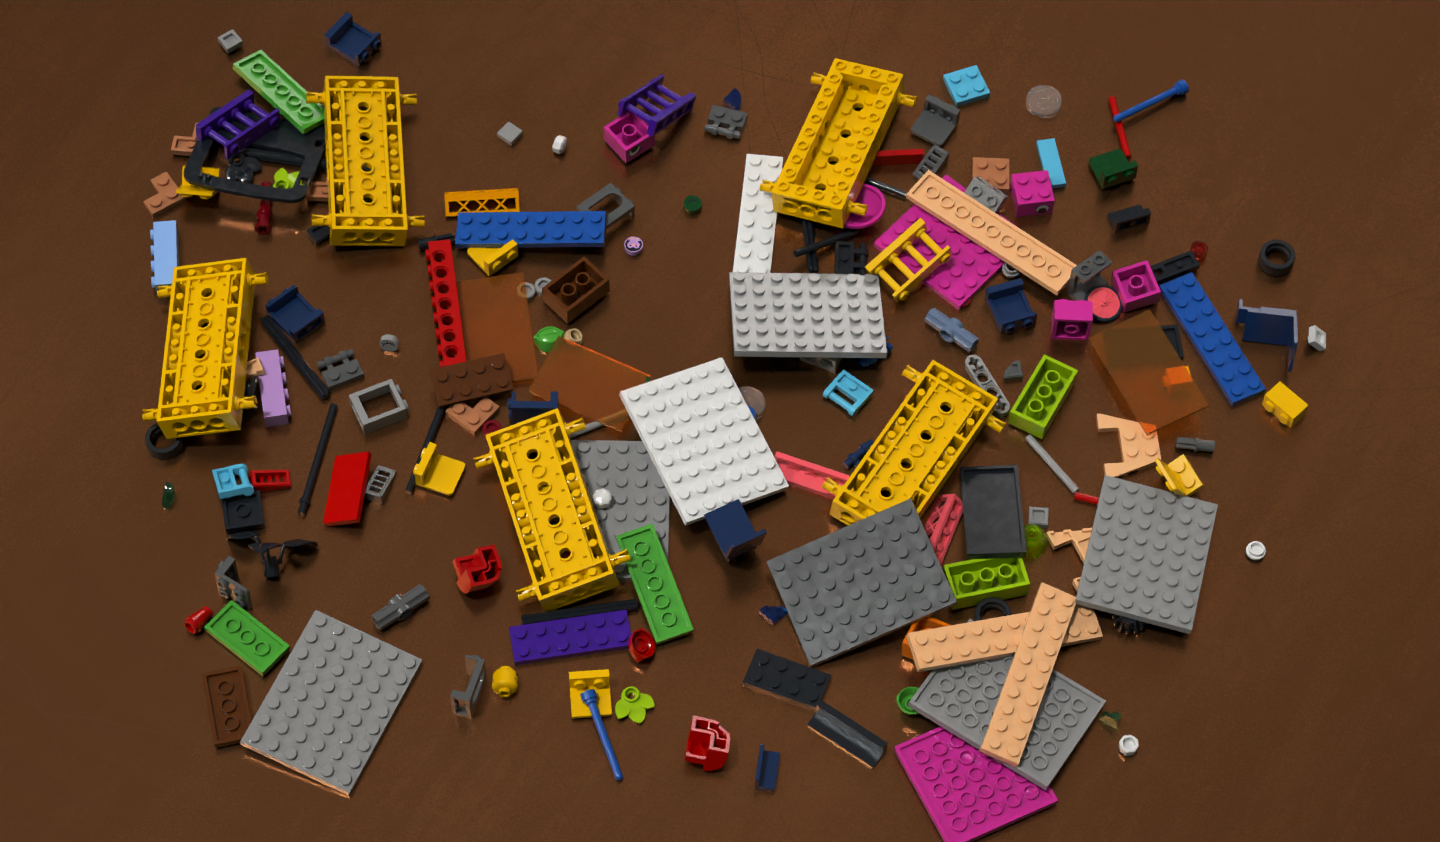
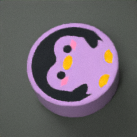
M634 236L627 238L624 243L625 252L632 256L639 255L643 250L642 240Z

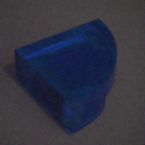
M734 88L723 99V103L733 110L739 111L741 107L740 92Z
M765 606L759 610V614L772 625L777 623L787 613V610L781 606Z

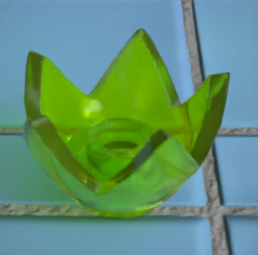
M1035 524L1024 525L1026 551H1029L1035 558H1038L1044 545L1048 544L1047 535L1041 527Z

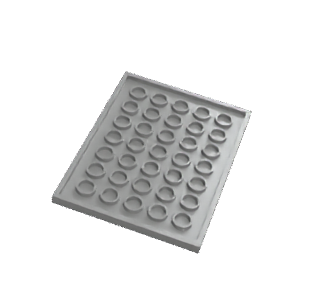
M729 272L734 356L887 357L879 275Z
M571 440L609 554L613 555L621 552L616 536L653 523L668 562L670 495L643 442ZM604 488L610 491L612 502L609 507L600 509L594 506L592 496L596 490ZM559 521L552 523V525L558 524ZM625 563L615 566L618 581H632Z
M1105 475L1077 590L1076 604L1191 634L1218 504L1188 496L1182 497L1179 494Z
M315 610L241 739L240 745L350 796L419 670L422 659Z
M1014 655L933 669L909 701L908 707L980 750ZM1053 669L1019 765L1014 767L994 757L992 758L1044 790H1047L1105 705L1106 700Z

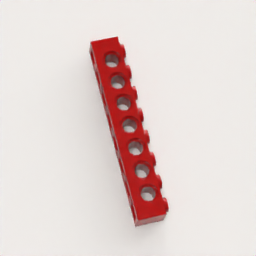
M450 239L428 242L429 249H425L426 261L430 260L431 264L427 265L428 276H432L433 279L429 281L430 292H434L435 295L431 297L432 308L436 307L437 311L433 312L434 324L438 323L439 327L435 328L436 340L440 339L441 344H437L438 356L442 355L443 360L439 361L440 367L466 362L451 241Z

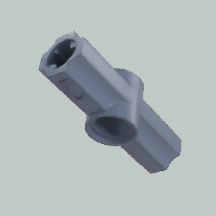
M936 308L931 309L924 319V322L939 331L945 341L955 342L968 352H972L979 342V338L966 330L961 321L956 318L950 319Z

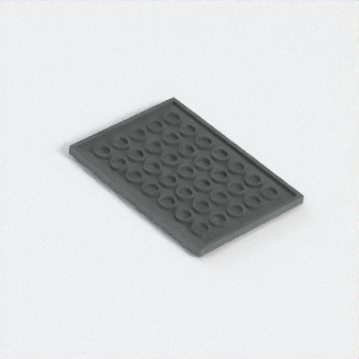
M911 498L766 561L811 667L957 605L954 594Z

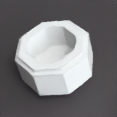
M557 136L554 140L552 151L558 154L563 153L567 146V137Z
M604 488L596 490L592 496L594 506L600 509L609 507L612 502L610 491Z
M1124 735L1118 744L1120 752L1126 756L1134 755L1139 748L1138 739L1132 735Z

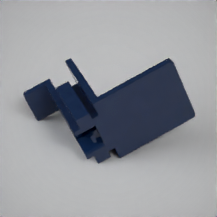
M1239 299L1236 310V323L1245 324L1242 340L1287 345L1288 372H1292L1298 345L1297 311L1270 307H1243V299Z
M739 499L704 514V518L728 562L735 560L738 555L741 556L745 552L750 553L755 550L757 546L761 545L767 534L766 529L755 532Z

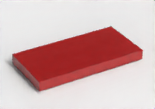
M369 451L335 456L323 524L326 527L360 522L372 457Z

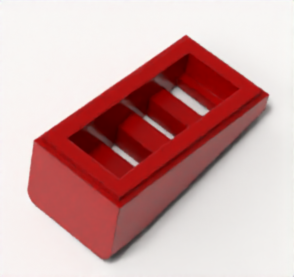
M289 470L250 471L249 481L253 485L254 491L260 490V493L291 488ZM281 476H283L284 482H280Z

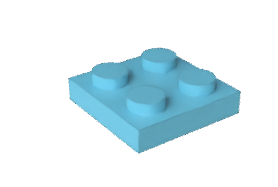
M977 65L943 75V81L956 107L990 97V91Z

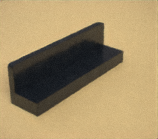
M822 700L817 704L816 713L807 724L810 729L870 768H874L887 751L888 743Z

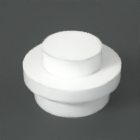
M1253 541L1247 545L1246 554L1250 559L1260 560L1265 556L1266 549L1261 542Z

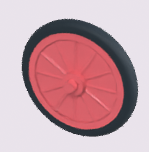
M1096 285L1090 288L1084 297V300L1092 301L1093 319L1099 322L1113 321L1122 311V304L1118 293L1110 286Z

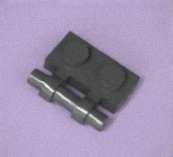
M712 105L708 117L709 124L705 125L704 131L711 132L713 135H724L729 139H740L741 132L739 131H743L748 113Z
M352 349L339 351L337 355L327 356L323 360L316 362L319 369L327 368L321 374L329 391L364 378V373L358 360L349 361L348 359L355 356ZM340 361L343 362L342 365L333 367L332 365Z

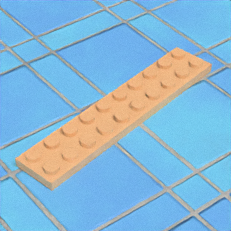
M928 170L906 194L908 200L1055 295H1058L1069 283L1071 270L1077 266L1076 264Z
M1043 582L1040 584L980 747V752L1014 767L1019 765L1076 605L1075 596Z
M1075 605L1061 647L1102 639L1103 634L1093 608ZM1030 612L908 633L906 637L917 671L922 672L1014 655Z

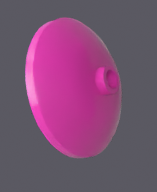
M863 184L855 203L868 205V212L865 217L850 213L844 227L861 229L879 221L886 209V202L882 192L874 186Z

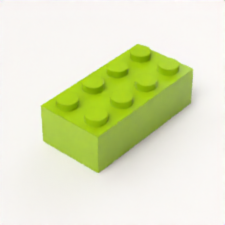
M1044 354L1012 407L1008 423L1043 439L1076 383L1078 370Z
M1022 557L971 559L943 566V572L957 601V605L951 607L952 610L978 605L979 602L986 598L993 597L1005 600L1025 596L1029 593L1030 581Z

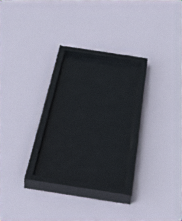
M1018 465L960 467L967 559L1026 557Z

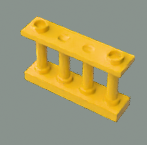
M921 218L865 266L868 274L879 275L895 291L892 296L896 303L900 300H905L911 290L938 266L948 262L952 255L951 248L948 245L942 250L926 234L927 226ZM917 238H921L937 254L929 262L912 246V243ZM907 250L923 268L914 274L898 258L902 251ZM889 263H893L909 279L901 287L884 270V267Z

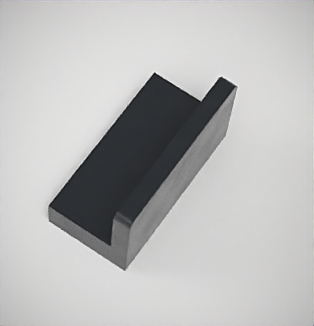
M1142 205L1107 214L1114 233L1149 224L1151 217L1149 208L1143 209Z

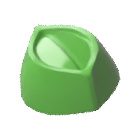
M546 326L540 329L533 337L534 343L541 351L552 353L562 347L565 333L556 327Z
M906 687L896 696V703L905 714H920L908 707L909 701L919 689L917 687Z

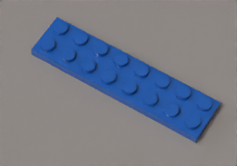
M606 211L458 213L455 245L456 248H501L513 239L518 247H604Z
M1191 272L1159 285L1162 296L1231 406L1265 393V386L1194 274Z

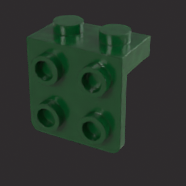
M1121 149L1091 157L1088 162L1102 189L1135 179L1137 175V162H1128Z

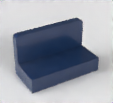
M760 744L755 790L775 793L780 752L764 750L765 744Z

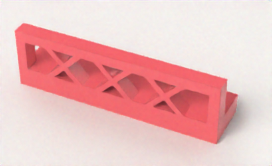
M778 451L775 454V459L789 485L833 500L836 496L822 488L827 477L841 486L850 477L849 475Z
M956 494L937 495L924 526L927 536L933 532L929 540L940 565L943 562L963 513L962 500ZM942 501H946L945 504L942 507H940Z

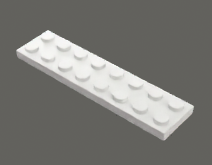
M747 154L733 272L771 273L777 212L773 211L772 193L760 191V184H763L762 179L774 183L777 182L782 171L783 157Z

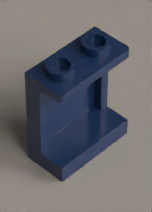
M348 12L324 34L325 46L357 66L366 62L370 55L380 48L382 43L381 33L377 31L373 34L353 22L352 14Z
M1021 278L986 288L985 300L1000 334L1012 333L1017 329L1029 328L1036 324L1037 313L1032 311L1023 291L1024 283Z
M295 284L286 288L276 298L270 299L266 304L267 315L273 319L295 344L325 323L324 313L319 308L315 310L298 292V287Z
M558 391L550 392V401H516V392H512V398H508L509 420H512V425L551 410L559 409Z

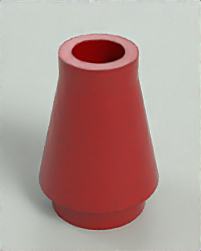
M204 606L202 609L186 617L184 622L185 628L192 634L199 633L213 615L212 610Z

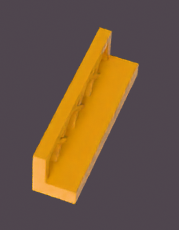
M518 188L444 192L446 217L458 216V213L520 212ZM507 198H515L516 208L508 209L503 203ZM489 199H494L498 206L495 209L489 210L484 204ZM470 200H475L480 204L475 211H471L466 207ZM457 201L462 207L457 212H449V202Z

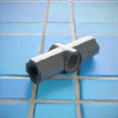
M419 584L403 595L397 594L392 597L388 605L371 615V619L378 629L383 630L398 619L404 620L408 618L413 610L428 601L430 596L424 586Z

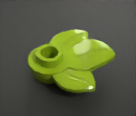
M284 168L279 169L274 175L275 183L273 187L292 188L299 172L288 174Z
M627 687L622 691L621 699L616 703V716L618 719L628 716L633 722L641 724L646 716L645 709L655 707L654 701L650 695L641 693L637 688ZM633 695L635 698L628 699V696Z

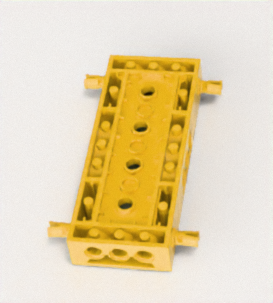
M835 58L827 76L813 72L811 84L821 85L822 87L777 182L774 183L762 179L763 184H760V191L772 193L774 212L844 228L850 213L866 216L868 205L855 203L899 105L903 104L915 108L917 96L904 95V74ZM855 108H862L860 111L854 110ZM844 134L850 135L847 138L842 137ZM831 161L838 162L835 165L829 164Z
M325 76L323 93L306 92V104L321 103L324 105L329 214H312L311 221L312 226L329 227L330 245L405 246L408 227L424 228L425 226L424 215L408 216L406 212L400 105L416 106L417 94H400L398 77ZM359 107H367L368 109L366 111H362L359 109ZM366 136L369 138V140L363 141L360 139V137ZM369 167L371 171L365 172L362 168ZM371 198L373 201L367 203L363 199Z
M247 258L174 267L172 285L157 286L159 290L157 291L158 298L171 296L158 409H143L144 414H142L144 422L156 420L166 439L241 430L243 409L257 408L256 396L244 397L254 288L255 285L269 284L267 281L269 276L267 272L255 274ZM204 323H209L206 327L201 328ZM201 354H205L203 358L198 359ZM202 385L200 389L194 390L196 386Z
M935 360L931 361L923 373L907 365L902 376L914 381L916 384L843 486L829 477L823 483L822 488L836 496L832 502L829 515L848 526L911 498L918 516L921 518L983 427L987 425L1000 434L1006 426L1005 422L992 415L998 398ZM946 405L950 408V411L944 412L940 407ZM921 434H929L931 439L924 440ZM908 462L911 467L908 469L903 468L901 463ZM887 490L891 493V496L884 497L881 495V491Z
M558 408L485 435L490 448L489 453L473 458L477 470L494 463L533 582L528 587L516 590L518 599L522 602L537 596L545 612L556 610L620 586L615 566L632 561L628 549L610 555L570 439L571 434L587 429L583 418L566 424ZM532 452L538 453L535 459L528 458ZM542 485H549L547 491H539ZM553 518H560L559 523L556 525H551L550 521ZM570 551L571 554L568 558H561L563 552Z

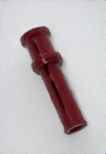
M264 181L261 186L273 187V183L270 184L269 181ZM260 199V208L256 213L257 224L255 225V232L258 234L266 235L271 232L270 221L273 217L271 201Z

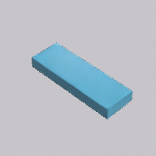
M1055 138L1038 140L1036 146L1043 171L1048 170L1052 189L1066 187V180Z

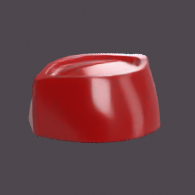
M643 628L635 630L628 641V649L634 660L640 662L652 656L655 652V641L651 634Z

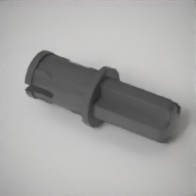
M1177 437L1176 447L1194 450V452L1205 451L1214 453L1215 441L1198 439V437L1195 439Z

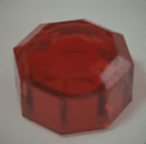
M1195 241L1191 244L1190 251L1193 252L1197 260L1206 258L1208 246L1205 242Z

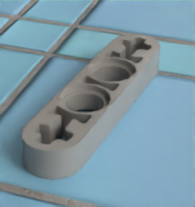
M969 355L965 359L966 372L975 385L985 391L994 390L997 393L995 397L998 398L999 403L996 404L993 414L998 418L1006 417L1010 410L1008 400L982 359L977 355ZM970 362H972L973 364L977 363L976 368L974 365H970ZM983 375L986 376L988 380L986 382H980L977 378ZM998 404L1000 405L1001 408H1004L1003 411H1002V409H998Z

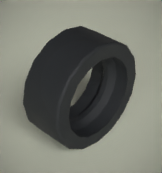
M1270 240L1261 248L1258 258L1259 265L1269 275H1285L1293 267L1295 251L1289 243L1283 240ZM1271 251H1278L1283 253L1288 261L1285 264L1276 265L1266 258V254Z
M158 423L152 425L145 434V443L149 454L159 460H168L178 455L183 447L182 437L175 438L174 444L168 448L160 449L154 447L153 439L163 432Z
M993 597L986 598L979 602L975 608L973 621L982 620L981 614L987 609H996L1004 616L1012 615V612L1005 601Z

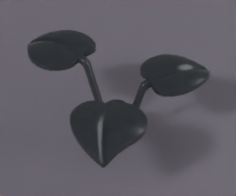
M242 531L227 536V541L230 539L246 538L255 540L256 543L248 544V547L260 554L264 577L280 576L279 564H282L286 548L306 544L318 547L317 542L306 539L285 541L283 545L275 542L260 543L258 536H261V533L256 531ZM282 546L279 559L275 555H270V549Z

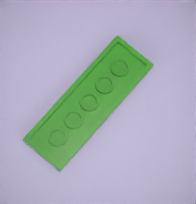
M262 50L233 64L232 69L275 109H279L280 113L302 134L324 123V107L320 103L306 104L307 91Z
M653 523L616 536L620 551L628 549L630 554L629 556L632 561L625 562L656 645L694 632Z

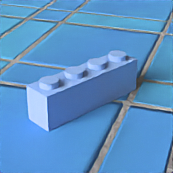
M176 220L153 222V229H150L151 241H154V245H151V256H154V261H151V270L154 272V276L151 277L152 288H156V293L159 291L157 286L172 285L174 267L179 266Z

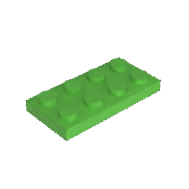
M233 600L204 626L206 632L261 676H264L290 650V645Z

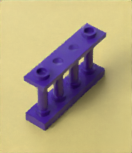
M662 74L657 78H653L649 83L626 98H622L618 104V116H622L628 111L648 123L647 134L652 137L690 112L696 99V95L692 92L681 97L662 85L664 75ZM659 91L675 101V103H670L655 93ZM649 98L666 109L661 110L646 101V99ZM636 106H642L651 113L655 114V116H649L645 112L636 108Z
M248 89L196 124V138L202 142L211 137L224 146L225 158L228 160L255 140L280 124V110L275 109L268 114L254 104V93ZM251 110L262 119L255 123L245 116L244 113ZM238 119L249 128L242 132L230 124V122ZM225 128L236 137L229 141L217 133V131Z

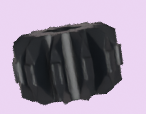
M1116 614L1112 616L1114 627H1119V633L1123 630L1126 631V635H1129L1130 632L1136 635L1138 630H1143L1146 623Z

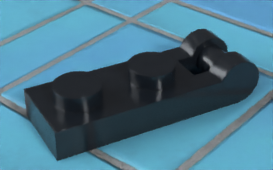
M1188 251L1150 267L1159 286L1163 282L1199 269L1200 264L1193 252Z

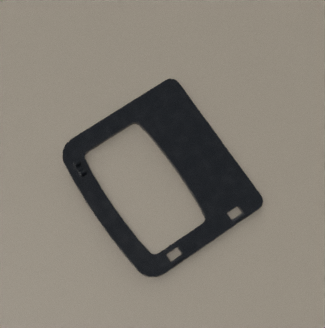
M221 107L213 108L210 111L209 116L217 110H219ZM244 113L245 116L255 123L262 119L257 114ZM280 118V124L248 145L305 159L294 186L290 189L243 183L202 173L201 169L212 145L217 142L211 137L202 142L197 140L184 169V178L191 185L223 193L274 202H300L306 197L325 152V127L318 126L302 134L288 120ZM238 119L230 122V124L242 132L249 128ZM225 128L217 131V133L229 141L236 137ZM317 142L322 143V146L316 147ZM301 180L307 181L306 184L300 185Z

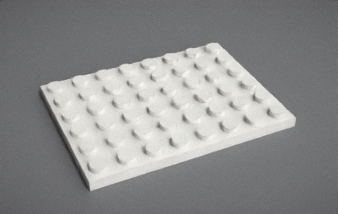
M722 357L620 391L619 396L685 526L705 519L704 514L737 499L740 500L742 505L789 488V484Z

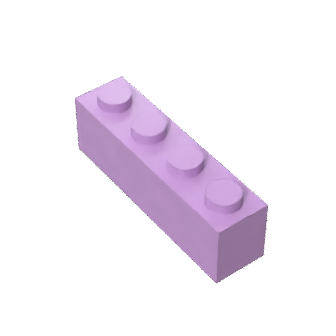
M278 349L256 352V358L259 357L265 372L264 375L258 376L265 426L289 424L288 417L291 416L290 405H286V400H289L288 389H284L283 384H287L286 373L281 371V368L285 367L283 356L279 357Z

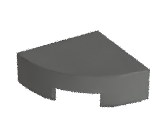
M1020 360L1012 362L1007 367L1004 373V381L1023 380Z

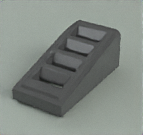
M934 144L912 176L920 180L924 175L921 171L927 172L928 170L937 174L947 163L949 153Z
M378 465L366 486L364 499L383 504L397 473L396 470ZM380 472L387 473V474H390V475H389V477H388V476H385V475L380 474ZM378 478H381V479L386 480V482L381 481V480H377V479H378ZM375 483L383 485V487L376 486Z

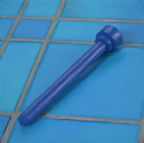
M1183 79L1177 81L1173 88L1115 115L1113 120L1114 122H1119L1175 94L1182 96L1189 92L1188 84Z
M595 689L584 691L580 694L581 700L590 709L615 779L620 781L623 778V774L596 705L598 696Z

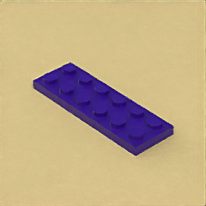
M627 610L509 627L515 666L628 649V641L631 636Z

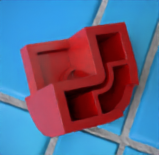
M495 544L479 547L472 555L454 558L452 561L458 576L456 583L465 594L481 591L492 586L500 577L502 570L501 560Z
M693 715L685 747L684 761L703 765V771L718 770L725 764L729 754L730 733H727L718 721Z

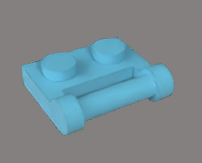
M843 370L824 390L822 396L826 399L830 398L847 410L849 415L854 417L873 395L874 390ZM837 389L855 403L853 405L834 393V391Z
M245 464L212 470L220 499L241 494L250 496L254 493L253 485L250 484L247 475L248 468ZM234 475L240 476L241 485L236 484Z

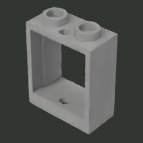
M392 379L349 395L350 405L365 435L407 419L408 404L405 399H401V390L398 384L394 385ZM391 392L398 408L368 418L361 403Z

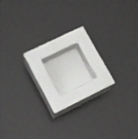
M1316 325L1309 327L1308 343L1318 351L1325 350L1326 333Z

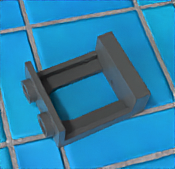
M609 183L576 206L577 211H590V208L610 195L620 206L606 216V229H608L628 214L633 218L635 216V205L632 200L627 199L623 195L620 188Z
M1099 250L1071 270L1067 294L1074 301L1084 300L1090 288L1096 285L1108 286V282L1100 273L1109 267L1112 262Z
M466 654L467 675H471V679L466 692L453 689L450 699L452 714L471 719L487 675L485 660L478 655L470 656Z

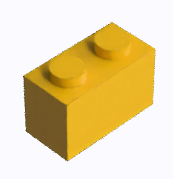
M1278 382L1268 391L1262 402V405L1268 412H1272L1281 423L1286 424L1290 428L1306 415L1309 406L1282 382Z

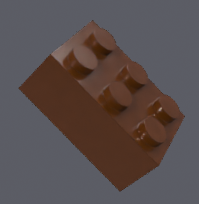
M584 256L542 288V299L568 324L610 292L609 279Z

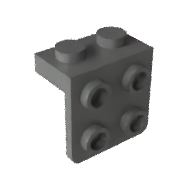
M928 94L925 98L924 110L911 127V133L941 147L959 123L960 109L942 101L938 97Z
M228 556L225 561L222 560L219 563L215 572L218 592L224 598L229 597L234 600L240 607L250 609L252 607L250 591L236 582L239 578L236 561L231 556Z

